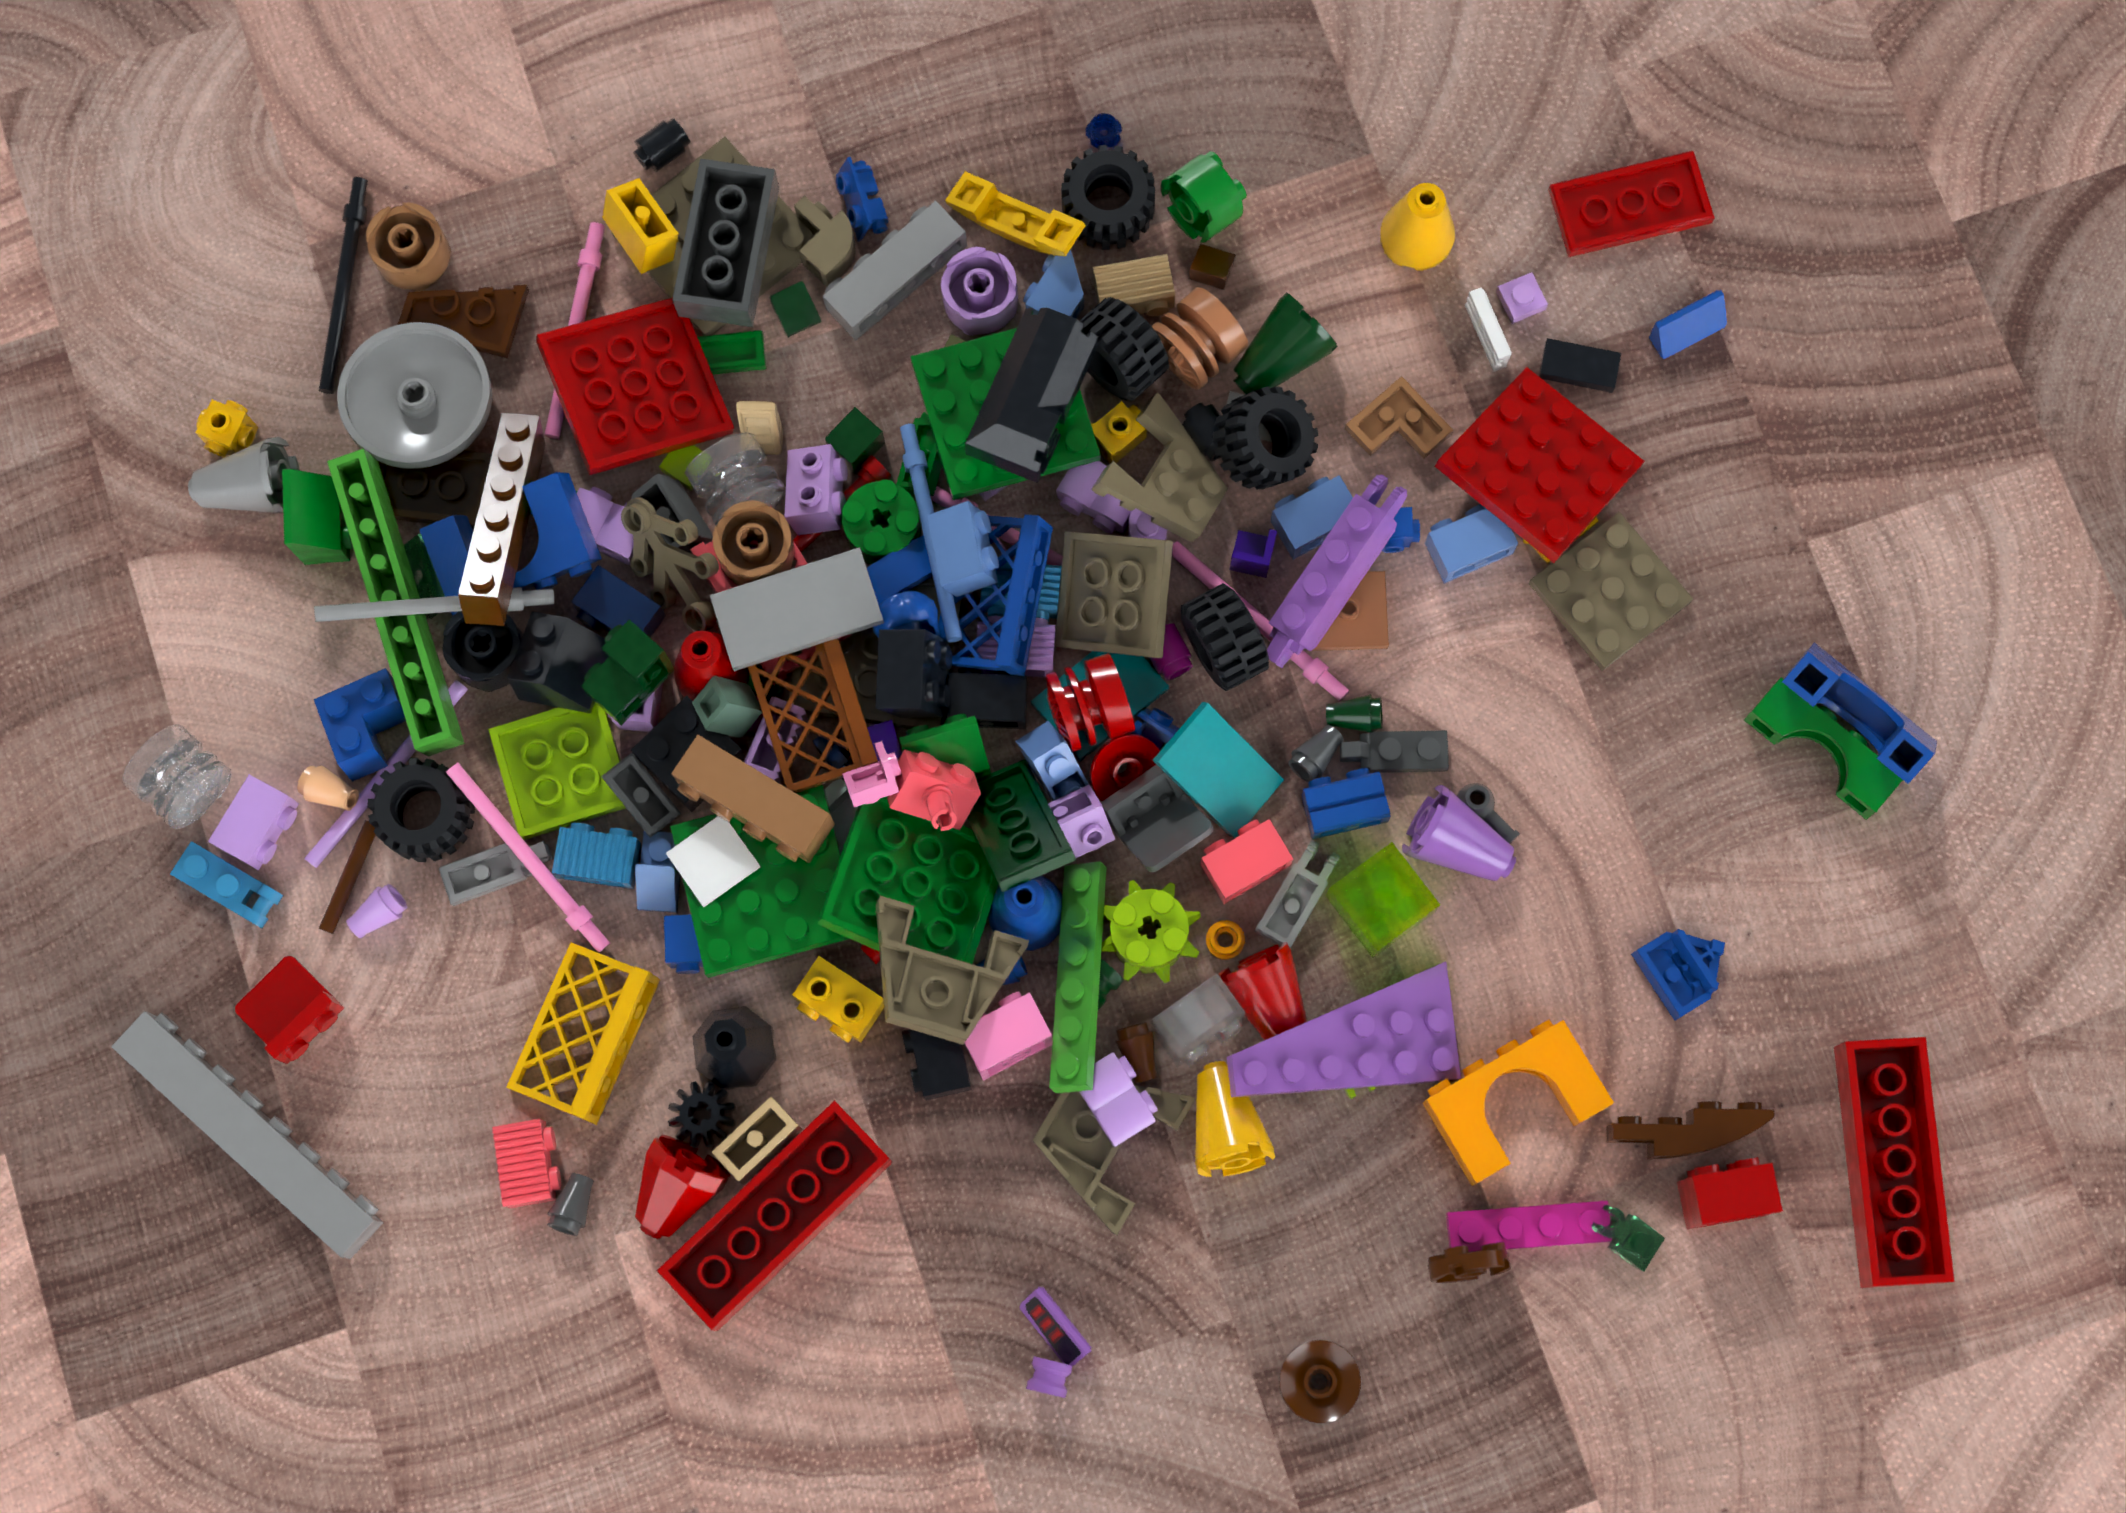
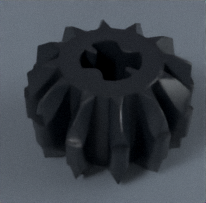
M694 1081L690 1083L692 1095L689 1096L682 1089L676 1092L677 1096L684 1102L682 1105L676 1103L669 1104V1110L680 1113V1116L671 1118L668 1123L670 1127L683 1126L676 1134V1138L679 1141H683L690 1136L689 1146L697 1149L703 1137L704 1144L710 1149L714 1147L713 1134H716L723 1141L728 1137L727 1133L720 1129L723 1124L729 1127L735 1126L736 1121L730 1117H725V1114L736 1110V1105L733 1102L722 1104L729 1093L725 1089H721L714 1095L715 1084L708 1081L702 1093L699 1084ZM704 1105H709L706 1110L711 1113L710 1119H703L701 1125H696L699 1120L693 1117L695 1110L702 1111Z

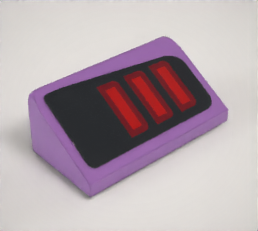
M1039 1286L1020 1304V1310L1064 1364L1074 1366L1091 1352L1092 1347L1043 1287Z

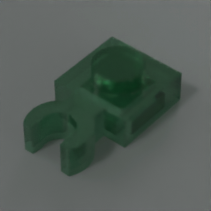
M1604 1205L1602 1209L1609 1213L1611 1222L1607 1227L1594 1222L1591 1226L1592 1229L1599 1235L1613 1238L1608 1248L1635 1269L1644 1272L1665 1237L1637 1216L1628 1214L1625 1218L1624 1213L1620 1209Z

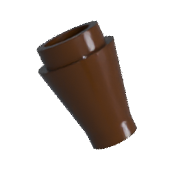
M1147 1022L1116 1030L1118 1040L1115 1043L1122 1056L1126 1057L1137 1075L1133 1078L1134 1083L1157 1078L1153 1031H1149Z

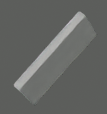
M860 547L710 595L734 671L884 623Z

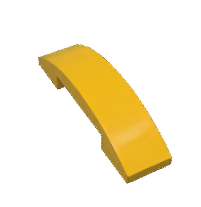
M966 171L945 200L948 206L987 230L1021 246L1050 255L1066 256L1086 226L1083 221L1055 209L1051 213H1047L1005 195L997 190L994 183Z

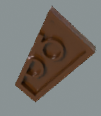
M513 285V288L508 289L480 287L477 291L455 292L454 289L408 292L398 325L415 322L441 325L462 335L479 352L508 358L529 288L527 285Z

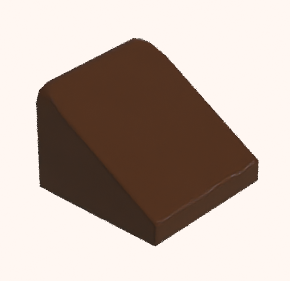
M1200 244L1189 270V279L1225 290L1236 254Z

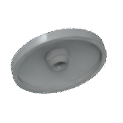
M415 322L384 329L367 339L356 349L342 371L338 384L337 402L343 425L360 449H365L377 461L390 466L424 468L450 460L473 443L488 420L493 391L490 375L481 355L466 338L441 325Z

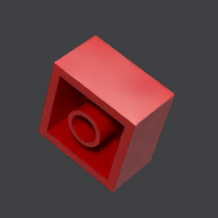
M1759 1157L1726 1164V1171H1720L1719 1164L1697 1167L1694 1170L1686 1171L1688 1178L1677 1182L1686 1229L1759 1218L1783 1212L1773 1163L1760 1165Z

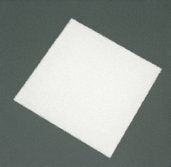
M719 816L666 852V855L703 907L761 867L731 824Z

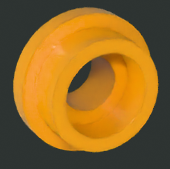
M1218 921L1209 928L1206 934L1207 949L1218 959L1229 960L1235 958L1242 952L1245 945L1244 932L1233 921ZM1222 934H1228L1232 937L1233 943L1229 947H1222L1218 943V937Z

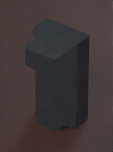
M1026 308L966 440L965 454L1038 483L1041 474L1043 475L1047 470L1061 436L1058 433L1059 429L1056 428L1057 423L1065 424L1070 408L1097 350L1098 336L1092 331L1089 337L1081 332L1084 325L1078 319L1050 308H1040L1038 315H1033V308Z

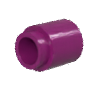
M1174 623L1165 624L1162 658L1149 657L1159 675L1163 674L1165 680L1170 681L1185 674L1193 667L1190 661L1192 655Z

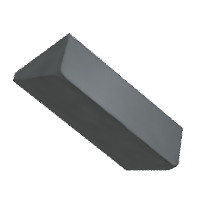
M633 753L629 754L601 776L650 838L681 815L680 811Z

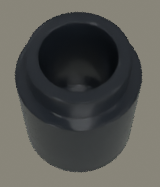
M672 118L667 123L663 120L635 140L637 149L633 153L644 169L648 170L652 167L658 172L686 151L684 147L689 145L691 141L680 124Z
M1199 403L1184 414L1186 420L1182 425L1200 452L1207 456L1210 461H1215L1221 458V456L1216 457L1214 448L1218 447L1217 441H1213V432L1218 431V427L1214 424L1216 418L1221 415L1213 404L1205 406L1203 403Z

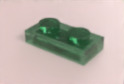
M417 534L404 545L419 596L420 598L445 597L421 534ZM439 613L425 614L426 619H432Z

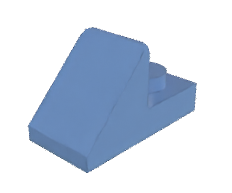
M645 831L643 832L641 862L635 865L638 910L677 913L681 875L666 855V852L675 847L672 833L657 832L650 838Z

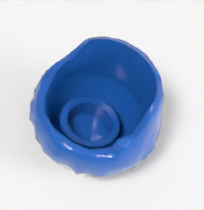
M905 591L893 594L879 604L884 623L873 627V632L878 638L879 630H926L939 636L938 608L927 595L917 591Z

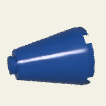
M1043 876L1036 877L1002 892L998 885L988 914L989 924L993 932L996 930L1029 940L1025 951H1034L1048 946L1060 933L1062 894L1053 882ZM1024 901H1030L1027 904H1021Z

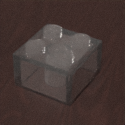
M1217 973L1151 1020L1150 1029L1177 1068L1185 1062L1190 1068L1208 1055L1209 1045L1217 1040L1223 1045L1241 1032L1240 1029L1243 1027L1241 1023L1245 1016V1011Z

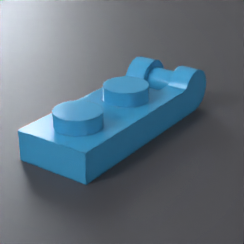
M192 841L170 873V875L262 929L268 921L266 915L273 904L278 905L284 896ZM255 892L260 897L251 909L246 904Z

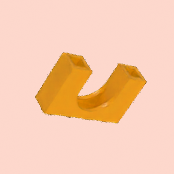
M1548 1019L1529 1031L1533 1038L1519 1045L1517 1040L1514 1039L1495 1050L1499 1056L1497 1059L1486 1065L1482 1059H1479L1461 1070L1465 1077L1451 1085L1447 1078L1427 1090L1431 1097L1422 1104L1471 1186L1511 1164L1490 1129L1484 1111L1487 1091L1498 1077L1514 1072L1528 1073L1538 1077L1550 1087L1573 1126L1580 1124L1614 1104L1564 1020L1553 1025L1551 1020Z

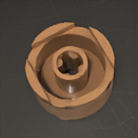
M402 203L403 205L383 208L372 218L366 230L367 248L371 259L382 276L392 285L414 291L428 289L431 284L443 275L449 264L451 247L433 214L421 205Z
M751 500L731 506L725 511L713 532V547L720 567L725 575L737 586L791 569L795 547L789 524L782 513L766 505V503ZM753 540L758 542V548L756 549L750 548V542Z

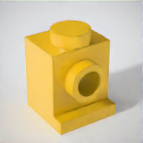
M1121 401L1095 424H1091L1100 454L1109 463L1112 461L1117 463L1146 439L1147 430L1136 421L1141 410L1135 405L1128 408ZM1122 422L1127 428L1124 431H1116L1113 427Z

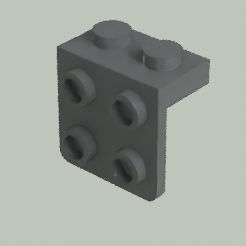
M1155 765L1101 802L1115 835L1149 872L1160 870L1214 831L1207 817L1184 795L1182 789L1158 765Z

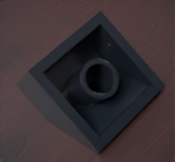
M532 611L507 676L517 698L521 701L591 713L595 702L586 694L581 685L585 682L584 677L589 669L597 663L603 664L608 658L602 649L606 644L605 638L567 617Z

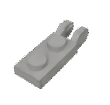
M1311 840L1298 864L1294 863L1255 929L1257 934L1274 944H1278V946L1287 942L1289 947H1292L1329 883L1327 880L1341 857L1334 852L1328 856L1319 876L1306 869L1307 865L1318 852L1319 843Z

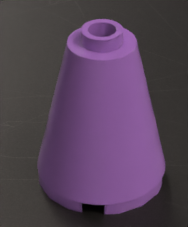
M1438 785L1434 788L1440 794L1435 799L1427 796L1418 809L1406 833L1412 837L1410 847L1403 843V854L1491 881H1496L1500 877L1506 878L1516 863V857L1513 856L1514 847L1449 788L1443 785Z

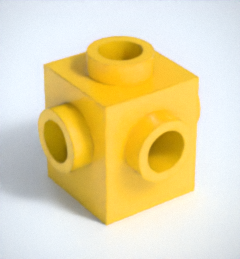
M212 399L208 408L200 413L195 433L205 443L204 448L207 451L225 458L226 455L234 454L251 446L259 427L248 416V409L231 400H227L223 404Z

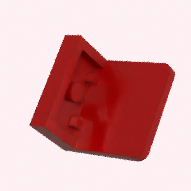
M286 956L236 1004L235 1012L267 1044L264 1049L275 1060L288 1064L290 1061L298 1059L319 1033L329 1029L337 1020L338 1014L345 1007L296 958Z

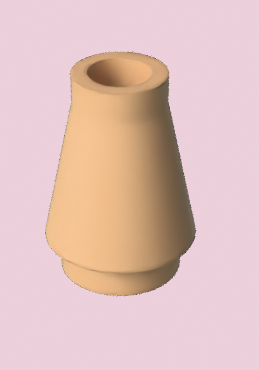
M322 765L307 767L301 774L297 785L298 792L303 795L306 801L339 807L347 811L354 808L359 798V791L349 786Z

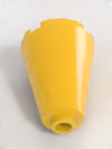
M1421 183L1414 186L1386 213L1381 224L1380 241L1385 254L1395 264L1401 267L1404 265L1415 268L1414 270L1423 271L1436 267L1447 258L1455 240V227L1445 195L1438 186L1431 183Z
M1225 1061L1206 1064L1203 1067L1204 1071L1197 1075L1195 1165L1198 1174L1212 1177L1211 1170L1222 1169L1223 1176H1232L1265 1166L1266 1156L1272 1160L1275 1158L1274 1146L1250 1097H1231L1228 1066Z

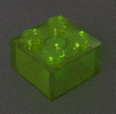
M1393 842L1329 887L1325 895L1372 958L1425 921L1440 907V903Z

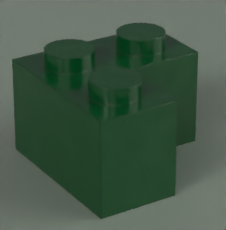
M630 619L623 626L619 624L608 633L605 638L606 644L602 647L608 658L603 664L597 663L592 666L584 677L585 682L581 685L586 694L621 726L675 670L665 651Z

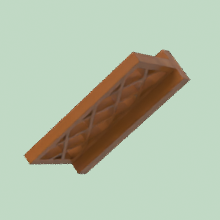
M838 638L815 645L816 650L809 663L792 654H786L780 657L772 674L757 668L756 664L748 667L786 788L794 793L842 779V773L878 762ZM818 657L823 670L814 666ZM786 659L806 668L796 687L777 678ZM811 671L827 680L828 686L821 699L801 690ZM759 676L768 680L764 689ZM773 683L793 692L783 711L767 702L766 696ZM830 693L835 706L826 702ZM798 695L817 704L808 723L788 714ZM822 708L838 715L839 723L833 735L813 726ZM771 712L780 716L776 724H774ZM785 719L804 728L795 747L779 740L778 732ZM841 730H843L846 742L838 739ZM809 732L829 741L819 760L800 751ZM836 744L850 752L853 764L837 769L824 762L833 745ZM783 749L791 752L787 762ZM796 756L816 765L810 778L793 783L789 769ZM821 768L829 771L827 773L818 775Z

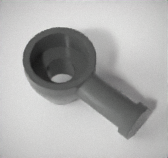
M1471 783L1464 786L1458 792L1457 797L1509 844L1520 835L1517 830L1514 831L1494 811L1495 799L1487 786L1480 783ZM1480 794L1484 799V803L1481 805L1473 804L1470 800V795Z

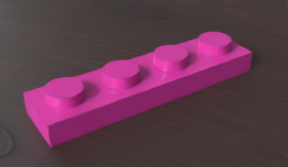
M1608 1201L1446 1213L1449 1248L1468 1246L1469 1252L1481 1251V1246L1497 1242H1504L1507 1250L1612 1241Z

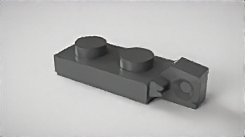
M1447 730L1369 732L1360 734V741L1341 742L1340 762H1360L1361 768H1368L1370 773L1445 772L1449 769Z

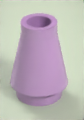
M387 884L383 888L378 886L346 922L350 930L358 938H363L366 934L402 918V912L407 909V904L402 895L391 884Z

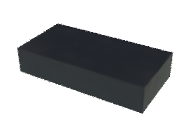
M1547 338L1544 345L1539 377L1544 380L1613 393L1616 386L1621 353Z

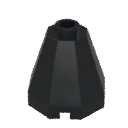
M746 1006L713 1010L692 1036L696 1069L721 1089L730 1090L738 1087L756 1086L776 1061L773 1027ZM729 1039L732 1040V1043L725 1047V1043Z

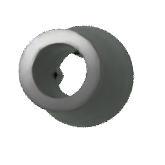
M1326 725L1319 733L1292 751V758L1288 762L1290 768L1298 777L1307 782L1315 778H1321L1338 746L1343 742V736L1334 727Z
M571 1173L569 1181L547 1213L550 1217L547 1225L564 1234L578 1236L580 1228H585L590 1193L594 1181L584 1175Z

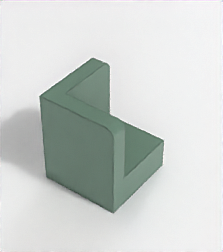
M713 676L692 702L707 731L738 738L743 737L762 714L761 706L750 685L718 676Z

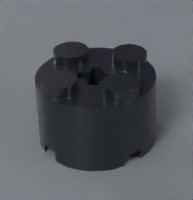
M458 611L448 621L443 633L442 650L447 664L461 680L473 688L492 692L509 685L507 676L522 639V631L508 614L505 625L497 626L465 623L463 612ZM486 643L490 648L483 652L480 647Z

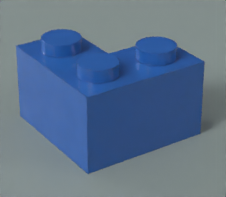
M386 668L314 699L336 762L352 782L388 766L376 734L401 724L406 719L394 679Z

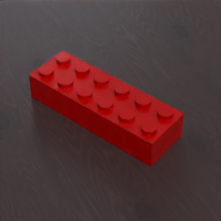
M1926 1037L1845 1041L1834 1047L1860 1288L1955 1282Z
M834 1100L656 1271L712 1331H719L886 1170L893 1161Z

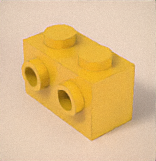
M637 178L607 190L602 218L639 272L642 274L674 261L679 233L641 179Z
M820 956L817 957L792 994L795 1000L799 1002L796 1008L798 1011L815 1022L821 1016L832 1024L829 1031L847 1043L852 1038L861 1043L884 1009L883 997Z

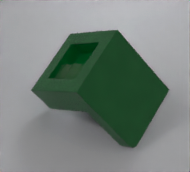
M856 407L825 437L826 444H831L835 451L846 460L848 469L853 474H856L861 469L860 465L871 455L874 456L885 444L883 431Z

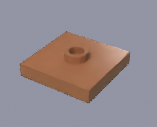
M1370 571L1366 573L1317 647L1311 651L1388 649L1385 571Z

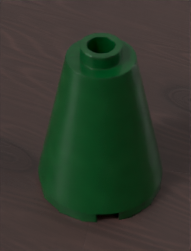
M1287 292L1280 297L1233 369L1238 375L1233 382L1245 394L1264 387H1269L1270 389L1279 386L1333 353L1338 347L1337 343L1322 325L1304 311V307Z

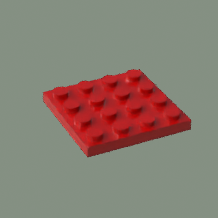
M673 297L537 334L536 343L589 476L733 434L734 425L690 318L678 316L672 301Z
M1526 367L1438 459L1434 467L1551 562L1555 563L1637 473L1645 461Z

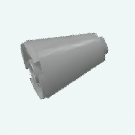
M281 437L267 438L194 471L192 478L188 482V491L192 500L196 501L203 508L283 513L282 469L300 470L296 456H288L284 447L290 446L286 440Z

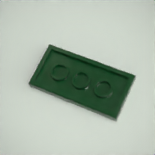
M1025 759L977 779L981 794L967 820L1002 892L1076 860L1069 842Z

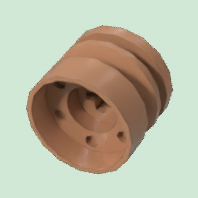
M1196 287L1176 304L1180 318L1168 312L1161 317L1162 324L1157 322L1152 325V328L1159 336L1167 352L1169 369L1189 387L1199 390L1208 383L1207 376L1212 378L1219 373V366L1216 360L1229 364L1248 348V340L1242 327L1227 307L1206 289Z

